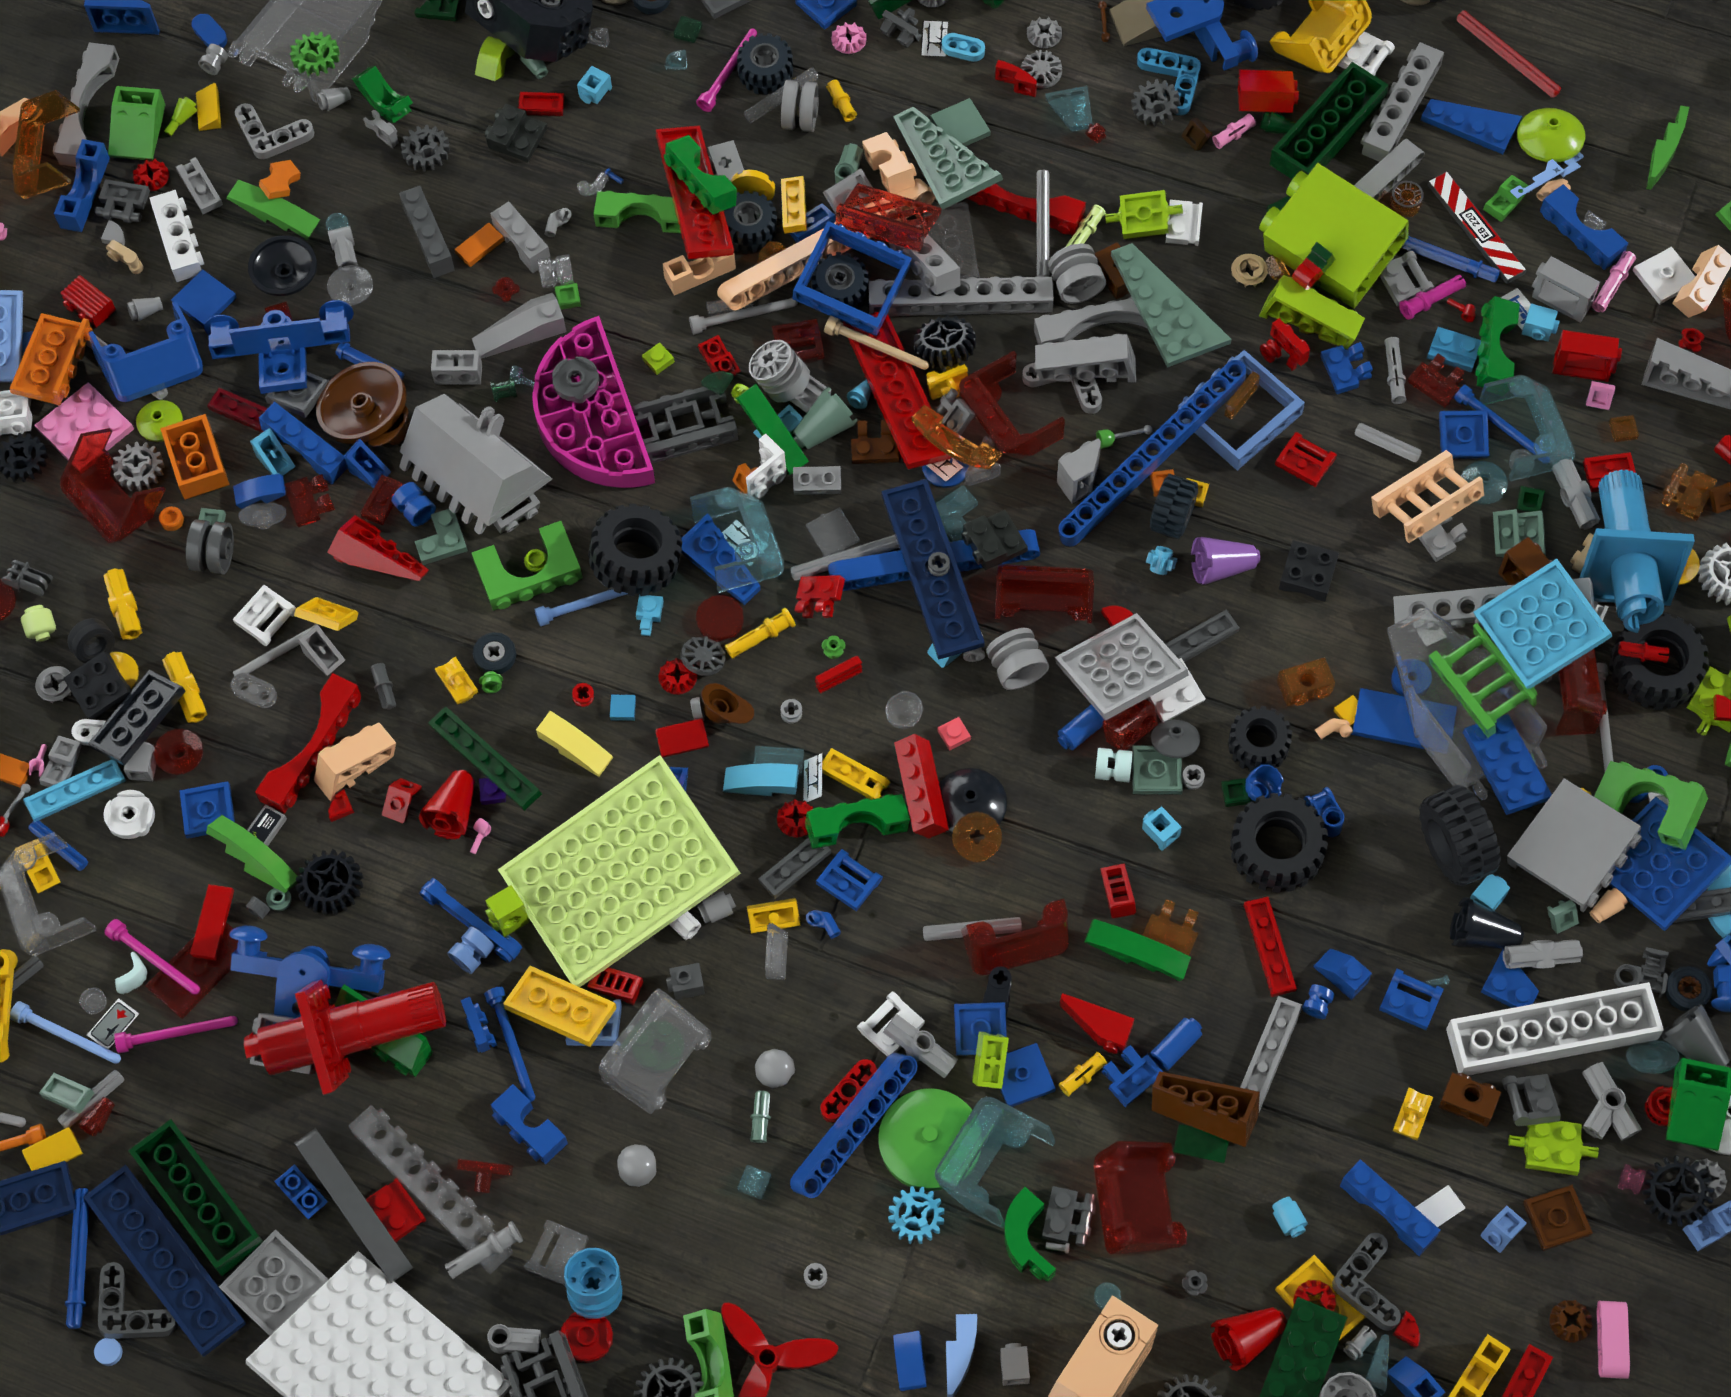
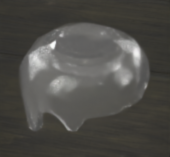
M901 691L892 696L885 707L887 721L893 727L903 730L915 726L920 721L923 712L921 699L915 693Z

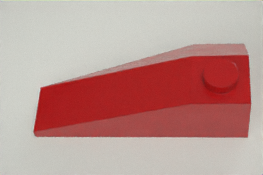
M356 515L338 530L327 552L341 563L420 581L429 571L409 553L398 551L396 548L397 544L393 540L386 541L383 539L378 528Z

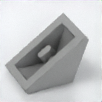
M314 624L298 638L303 653L327 676L345 661L318 624Z

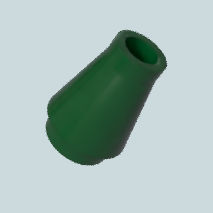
M1264 112L1260 129L1268 133L1286 134L1295 125V122L1275 112Z

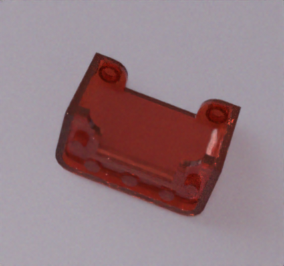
M1060 899L1048 903L1043 909L1042 919L1036 922L1037 927L996 938L993 927L984 921L968 924L963 927L961 932L973 971L979 975H988L996 967L1010 969L1064 953L1069 945L1068 911L1065 900Z
M1117 1141L1096 1155L1094 1173L1104 1242L1109 1254H1128L1180 1248L1187 1244L1186 1229L1181 1222H1172L1165 1179V1173L1169 1172L1175 1163V1155L1172 1151L1171 1143Z

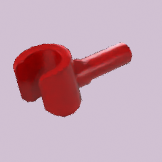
M1451 298L1447 300L1448 304L1463 312L1461 318L1464 321L1473 322L1476 316L1474 305L1467 304L1465 306Z

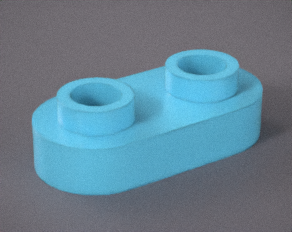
M949 33L942 39V51L948 56L975 62L984 57L985 44L977 38Z

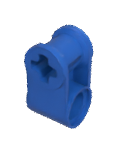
M1325 787L1320 793L1311 797L1309 795L1305 796V805L1307 807L1312 805L1317 810L1316 817L1322 816L1325 822L1323 828L1327 829L1328 837L1339 835L1344 823V813L1337 804L1332 791ZM1327 820H1335L1337 824H1330Z

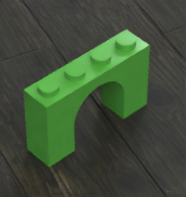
M562 521L539 528L548 560L544 568L533 576L521 578L509 574L503 568L494 545L472 552L475 566L493 611L508 608L511 604L518 601L530 600L533 596L541 593H550L557 587L565 584L572 585L579 579H582L579 563Z
M1610 761L1594 797L1622 814L1627 803L1637 795L1657 793L1668 799L1669 805L1657 831L1659 838L1663 844L1686 850L1708 800L1704 787L1697 782L1690 781L1687 783L1680 781L1672 775L1662 776L1656 774L1648 768L1641 770L1634 768L1626 762L1621 761L1617 763Z

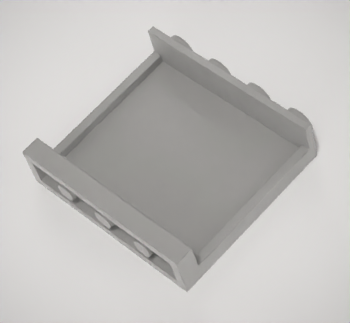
M1564 778L1507 855V864L1515 869L1518 866L1580 905V911L1584 912L1587 907L1592 908L1599 898L1597 894L1602 887L1606 888L1610 884L1615 868L1618 867L1620 869L1628 858L1626 853L1629 849H1635L1641 841V826Z

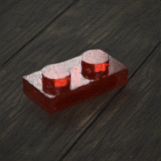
M381 475L360 512L361 517L383 525L394 506L391 501L392 496L403 483Z

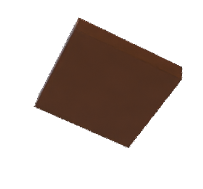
M1573 1185L1523 1201L1542 1251L1593 1234Z

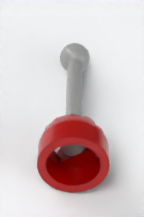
M29 784L21 786V791L4 816H0V837H4L10 827L8 817L24 794L30 791Z

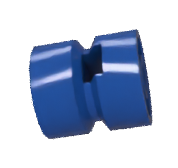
M408 482L394 493L391 501L403 513L408 522L416 527L426 523L431 518V514L435 513L436 506L427 496H422L423 491L416 483Z

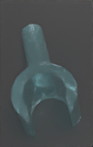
M511 367L509 378L512 383L519 384L521 382L534 388L535 382L522 376L524 370L521 367Z

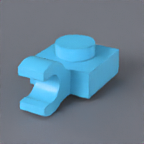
M639 594L636 620H641V635L651 636L653 621L660 622L664 602L663 597L640 596Z

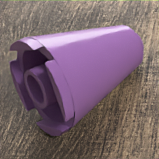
M1207 537L1195 538L1192 544L1191 555L1195 554L1196 562H1191L1197 583L1206 585L1255 569L1260 562V552L1254 545Z

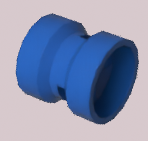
M1311 985L1308 993L1310 997L1308 1000H1305L1302 1010L1314 1018L1325 1019L1329 1011L1327 1006L1332 1003L1335 994L1324 986Z

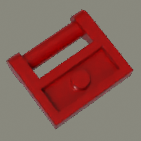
M1295 432L1277 458L1275 465L1316 487L1329 467L1334 463L1337 454L1320 448L1302 438V434ZM1299 446L1304 450L1314 454L1315 456L1323 459L1324 461L1321 462L1318 459L1310 456L1309 454L1299 450L1296 447Z

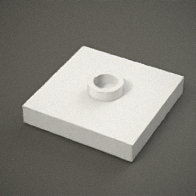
M1672 247L1633 268L1635 275L1659 305L1677 296L1681 287L1690 283L1696 277Z

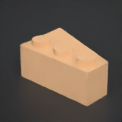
M380 723L366 726L354 736H347L340 743L321 750L318 754L314 782L327 798L333 801L337 791L346 785L351 788L356 784L355 778L365 771L369 775L394 756L396 742Z

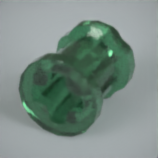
M513 377L503 382H490L495 402H498L501 398L517 397Z

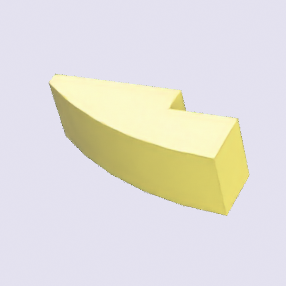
M549 711L536 729L538 738L557 748L561 755L600 777L613 759L612 755L590 737L551 711Z

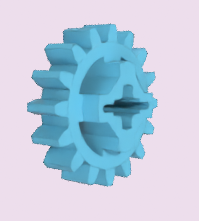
M911 1186L910 1193L907 1194L904 1190H901L900 1199L895 1196L893 1197V1203L896 1206H889V1212L894 1215H890L888 1221L895 1223L892 1226V1231H900V1240L907 1236L909 1244L913 1242L914 1238L918 1240L919 1244H922L923 1237L931 1241L932 1232L940 1233V1228L937 1224H944V1218L940 1217L944 1214V1208H938L941 1204V1199L933 1200V1191L925 1194L924 1187H921L919 1192H915L914 1187ZM904 1205L906 1212L899 1218L900 1209ZM915 1211L917 1214L921 1213V1218L917 1219L916 1216L912 1217V1212ZM933 1212L934 1218L932 1223L929 1225L927 1217H929ZM909 1228L918 1229L919 1231H912Z

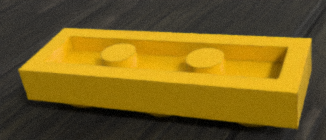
M798 176L781 179L784 234L807 231L804 177Z

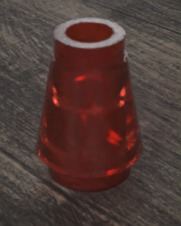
M102 1097L100 1101L80 1118L79 1127L94 1137L98 1133H102L115 1104L111 1100Z

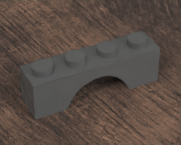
M421 186L400 192L399 195L403 209L417 235L433 278L455 271L451 254Z

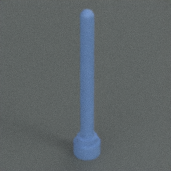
M611 589L551 609L541 606L534 610L539 626L542 627L550 624L549 621H553L554 617L628 593L621 592L619 594Z

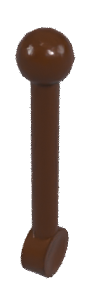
M1100 1L1098 7L1101 9L1103 27L1101 40L1108 42L1110 34L1107 33L1105 14L1107 4L1105 1Z

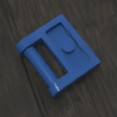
M841 849L816 880V884L857 912L871 892L880 884L883 876L877 872H871L849 857L848 852ZM842 864L868 882L864 885L839 867Z
M1397 968L1379 1011L1427 1030L1444 988L1440 986L1435 988L1403 974L1404 971ZM1401 983L1432 998L1430 1002L1397 989L1398 984Z

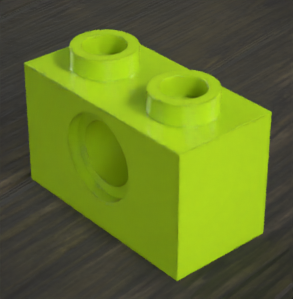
M512 885L485 900L488 907L485 912L489 918L490 925L494 930H500L504 937L530 922L525 906Z

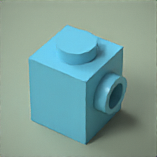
M1531 304L1522 335L1548 342L1551 333L1556 334L1560 321L1555 320L1558 311Z

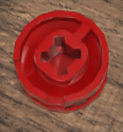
M1671 1086L1657 1087L1651 1092L1645 1103L1647 1117L1659 1126H1668L1672 1094Z

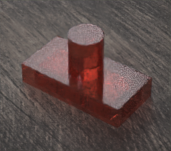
M458 1159L457 1169L477 1172L474 1191L490 1193L492 1174L512 1176L513 1165Z

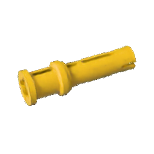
M783 608L782 612L776 616L764 619L763 624L726 644V651L731 659L769 637H778V633L788 627H795L794 619L790 612Z

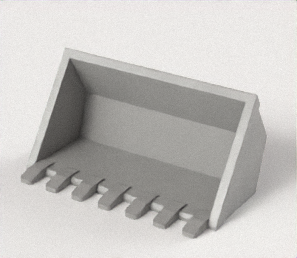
M443 394L415 407L400 449V453L403 456L399 467L403 471H407L411 463L415 464L412 479L417 482L421 480L424 473L427 474L424 489L432 492L436 483L440 485L436 497L437 500L445 502L448 495H452L449 510L457 513L461 505L465 506L462 521L468 524L474 515L477 516L478 519L474 531L477 534H482L486 526H490L550 482L552 478L500 436L505 419L500 414H494L495 410L491 406L484 408L478 418L463 405L456 403L450 397Z

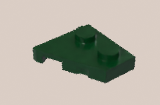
M426 0L421 8L417 7L414 14L418 18L457 22L461 0Z

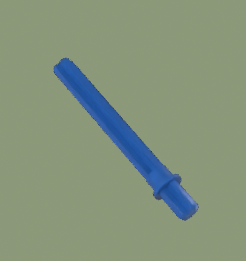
M1408 236V239L1401 247L1473 274L1474 278L1478 276L1491 282H1496L1500 274L1499 269L1483 264L1482 260L1477 262Z
M86 1188L76 1189L74 1194L76 1209L73 1211L68 1300L65 1301V1306L67 1307L66 1325L70 1329L81 1328L83 1307L86 1306L84 1301L89 1204L83 1196L90 1192Z

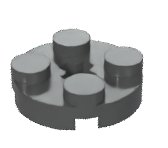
M575 357V359L570 360L566 358L556 365L552 373L553 387L556 393L561 398L574 401L575 403H583L587 398L591 397L598 389L600 382L595 364L584 357ZM580 376L579 382H572L571 377L576 378Z

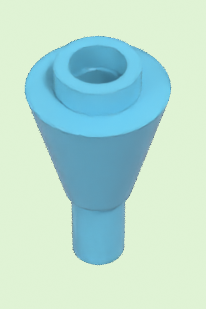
M867 379L847 393V399L854 408L864 409L867 407L872 391Z

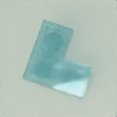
M964 485L936 503L949 542L963 540L961 533L963 532V524L967 522L962 516L978 506V501Z

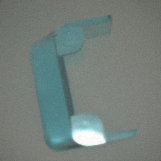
M1517 375L1484 384L1479 399L1484 405L1515 397L1525 398L1541 435L1534 442L1535 455L1515 459L1509 475L1510 481L1550 472L1553 465L1563 459L1574 460V447L1547 386L1524 375Z
M731 487L690 497L694 523L699 522L707 513L711 518L740 511L750 541L741 543L736 547L735 557L737 561L714 567L718 593L771 579L783 573L784 560L761 500Z
M984 1097L977 1102L935 1170L937 1183L966 1209L1003 1228L1005 1222L1000 1210L989 1204L987 1191L978 1186V1183L1003 1143L1012 1148H1019L1025 1145L1032 1135L1054 1146L1055 1139L1051 1128L993 1097Z

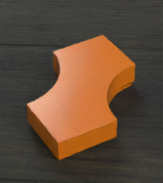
M291 160L270 163L269 170L271 175L261 179L259 187L268 199L289 196V185L299 181L300 171Z

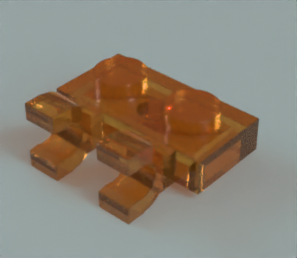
M1166 899L1160 915H1151L1143 936L1189 956L1198 937V933L1192 931L1198 919V912L1189 909L1183 926L1169 921L1175 908V902Z

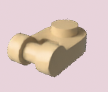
M111 240L106 246L108 250L107 255L115 262L122 261L128 265L133 274H139L143 271V264L134 251L115 240Z

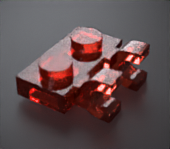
M1438 353L1429 365L1422 362L1410 375L1408 383L1446 408L1460 389L1457 385L1463 380L1462 375L1464 371L1457 366L1448 378L1442 376L1438 372L1444 367L1443 362L1446 358Z
M323 474L315 476L311 482H309L307 477L285 484L298 527L321 520L319 514L335 510L329 494L319 497L315 502L313 494L329 490Z

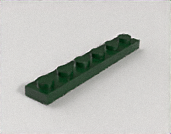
M446 706L428 722L433 730L524 811L542 795L541 791Z

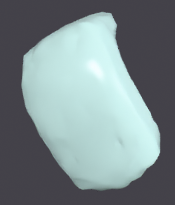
M131 952L133 969L115 979L116 991L123 995L140 987L147 979V969L135 952Z

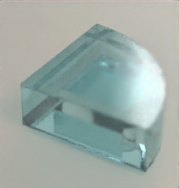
M686 50L670 53L666 57L665 68L687 69Z

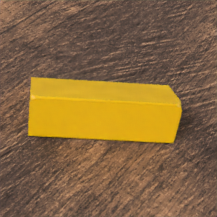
M213 83L196 92L199 131L221 128L219 91L216 83Z
M796 898L747 906L751 933L800 926Z
M69 1127L22 1150L31 1171L62 1161L68 1162L83 1154L74 1132Z

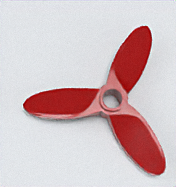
M724 1303L722 1305V1317L729 1332L755 1361L742 1386L739 1397H767L773 1373L778 1369L813 1367L831 1360L838 1353V1345L835 1342L822 1338L792 1340L776 1347L769 1345L761 1329L746 1312L732 1303ZM765 1354H772L775 1357L773 1363L769 1365L761 1363L760 1360Z

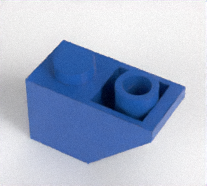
M1407 1356L1385 1373L1405 1397H1443L1445 1391L1430 1373Z

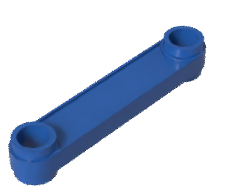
M431 878L430 881L423 885L419 895L432 906L437 903L468 928L472 926L482 932L494 944L496 948L494 951L502 960L510 963L518 956L522 946L509 935L506 937L502 936L448 895L446 893L447 889L438 880Z

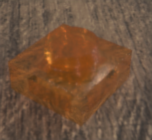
M1271 255L1265 260L1269 267L1267 272L1273 280H1280L1283 275L1291 277L1281 259Z

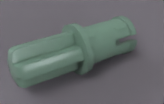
M756 1091L754 1112L750 1116L753 1119L750 1141L754 1143L767 1142L768 1121L771 1120V1116L768 1115L770 1093L767 1091Z

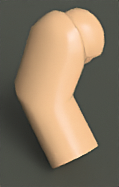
M1563 178L1548 181L1536 193V197L1543 201L1544 198L1564 184L1569 190L1571 187L1568 181Z

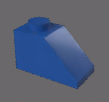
M1331 948L1314 965L1317 971L1351 1000L1368 984L1372 974L1353 956Z

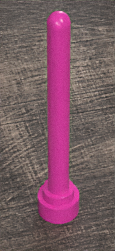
M755 29L748 31L709 91L702 93L697 99L696 104L703 111L711 112L716 105V95L737 65L739 47H742V43L745 40L749 41V37H756L757 31Z
M114 919L107 925L104 933L112 941L124 942L190 993H199L200 987L131 936L126 929V925L120 920Z
M229 1016L137 1035L126 1034V1032L115 1033L116 1050L118 1054L129 1052L133 1045L235 1026L238 1023V1019L236 1016Z

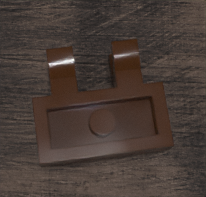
M867 420L857 422L858 439H851L852 464L899 462L898 447L893 437H891V432L885 420H881V438H867Z

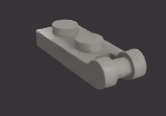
M196 157L190 159V162L185 165L180 164L175 167L202 214L223 205Z

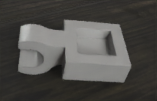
M376 110L371 111L375 118L374 120H368L366 117L363 118L365 126L374 130L377 137L391 148L399 143L396 128L390 122L386 123L383 121L379 112Z

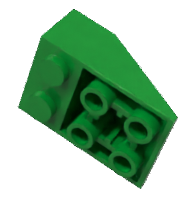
M1682 1058L1677 1063L1674 1071L1666 1140L1715 1151L1719 1150L1731 1097V1068Z

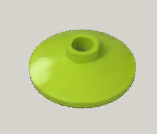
M157 400L148 403L139 411L136 418V426L140 435L145 439L153 442H162L164 439L160 428L183 421V416L178 406L166 400Z

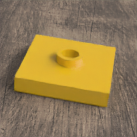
M315 597L297 607L294 616L339 631L356 621L358 612Z

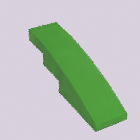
M1680 105L1675 123L1669 122L1663 140H1656L1652 151L1646 189L1651 190L1671 162L1685 128L1689 107Z
M241 180L236 182L226 198L265 223L269 220L285 231L289 228L306 240L309 239L320 221L317 217L281 197L268 199L261 188Z
M221 815L207 826L206 834L225 843V853L244 862V871L283 893H286L297 884V875L267 845L240 825Z

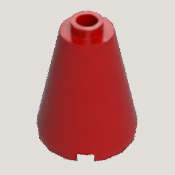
M459 770L452 772L419 814V821L427 830L429 827L436 830L435 835L438 837L456 840L466 833L475 784L474 778L468 771Z
M1274 1307L1223 1318L1211 1324V1327H1215V1332L1211 1333V1338L1220 1358L1223 1361L1228 1359L1232 1364L1229 1368L1238 1371L1243 1369L1284 1332L1287 1320L1283 1312Z

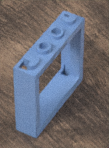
M1245 350L1235 357L1232 356L1228 362L1231 360L1243 362L1246 367V374L1285 408L1237 450L1233 449L1205 423L1194 432L1237 471L1300 417L1305 404L1304 401ZM1218 368L1217 370H1215L1214 373L1211 375V378L1221 369ZM1232 372L1230 375L1235 377L1239 372ZM1200 383L1191 396L1184 397L1183 402L1178 405V410L1206 383ZM1215 388L1214 391L1217 392L1221 388ZM1190 419L1181 420L1184 424L1191 422Z

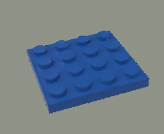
M1655 797L1632 820L1641 826L1640 835L1642 839L1635 849L1630 848L1626 853L1628 858L1620 869L1618 867L1615 868L1612 873L1613 879L1609 886L1617 888L1626 897L1628 902L1662 930L1666 931L1731 865V856L1696 828L1686 850L1663 844L1657 831L1666 814L1668 805L1658 797Z

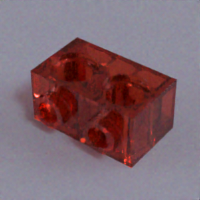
M1146 699L1102 722L1106 741L1118 750H1127L1158 725L1155 706Z

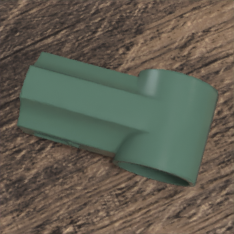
M850 143L844 146L839 164L835 167V184L846 178L843 176H849L858 170L863 156V149L858 145Z

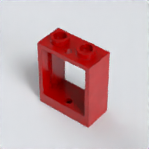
M1563 330L1554 354L1552 374L1608 382L1611 373L1615 374L1617 362H1620L1622 348H1618L1619 338Z

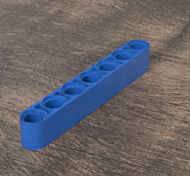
M892 1053L885 1059L793 1174L790 1181L793 1192L808 1198H815L824 1190L913 1078L918 1067L913 1057ZM887 1081V1087L884 1089V1084ZM870 1101H871V1102H872V1103H871V1107H870V1109H868V1105H869V1103H870ZM856 1120V1125H855V1127L853 1128V1127H852V1126H853V1123H854V1121ZM824 1160V1166L821 1168V1163ZM808 1180V1186L805 1188V1183Z

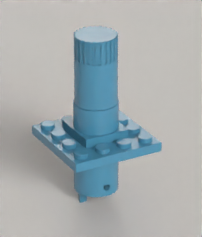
M1616 470L1605 475L1599 481L1598 488L1605 529L1596 528L1579 578L1590 577L1593 584L1594 601L1614 602L1617 616L1623 621L1624 627L1631 632L1638 633L1639 625L1656 620L1662 615L1664 605H1671L1695 540L1693 534L1651 532L1640 476L1631 470Z

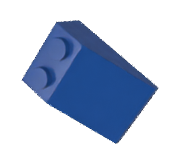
M85 0L84 7L94 32L159 34L160 32L150 4L142 0Z

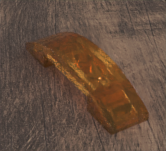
M926 405L912 417L914 425L933 445L962 463L990 470L1002 457L1001 452L985 442L977 446L943 425L944 417Z

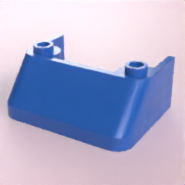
M176 301L172 302L175 321L167 326L169 339L126 354L124 349L117 344L101 347L94 332H89L94 356L117 400L129 402L195 378L202 373L203 364L194 337Z

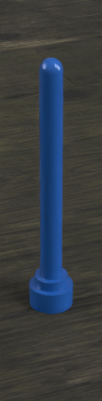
M1466 384L1458 390L1453 399L1460 405H1470L1476 411H1487L1490 422L1541 461L1549 459L1547 452L1474 397L1475 394L1472 393L1473 390Z
M503 987L492 988L484 993L487 1004L491 1005V1008H495L523 1093L532 1102L535 1100V1094L503 1005L507 996Z

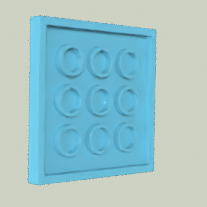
M1555 559L1473 612L1526 689L1536 686L1612 637V633L1558 559Z

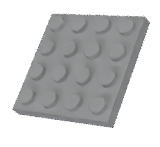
M1137 613L1055 657L1056 664L1105 721L1189 676L1185 665Z

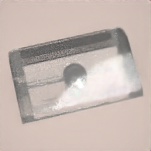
M773 923L767 925L765 974L767 979L784 980L786 978L788 933Z

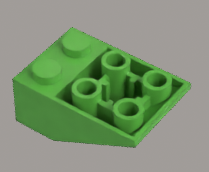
M116 86L111 109L109 157L153 161L166 106L160 89Z

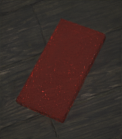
M226 922L217 960L192 957L190 953L194 941L193 937L168 962L200 987L198 994L190 993L161 970L145 987L177 1016L183 1019L231 970L232 953L237 949L238 940L229 936L230 931L234 928Z

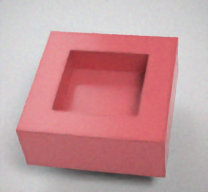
M959 717L938 727V733L949 751L971 740L969 732Z

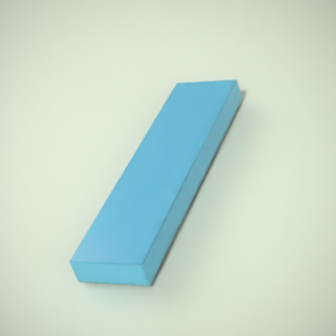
M111 759L28 796L23 801L33 821L37 822L125 782V777L117 762Z

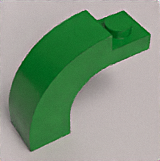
M376 66L368 67L352 78L370 105L387 121L395 123L411 112L409 105L413 102L408 95H398L388 85Z
M1024 1187L1013 1199L1007 1211L1004 1227L1006 1250L1012 1263L1021 1273L1029 1265L1031 1267L1029 1269L1030 1272L1037 1279H1044L1049 1282L1055 1276L1056 1268L1031 1246L1027 1234L1030 1225L1043 1212L1044 1203Z

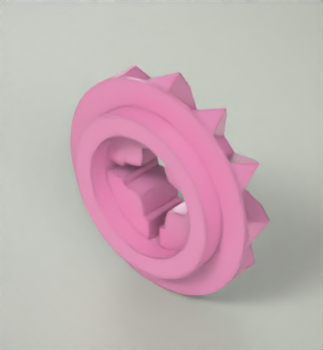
M845 22L843 26L837 25L836 30L832 31V45L841 53H856L865 46L866 33L863 27H858L855 22L852 25H848ZM847 33L852 37L851 43H849L846 37Z

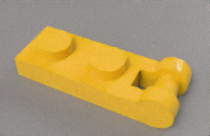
M833 748L830 749L822 761L823 774L871 800L881 798V792L883 789L886 790L890 784V781L884 776ZM869 781L875 783L873 788L867 786Z

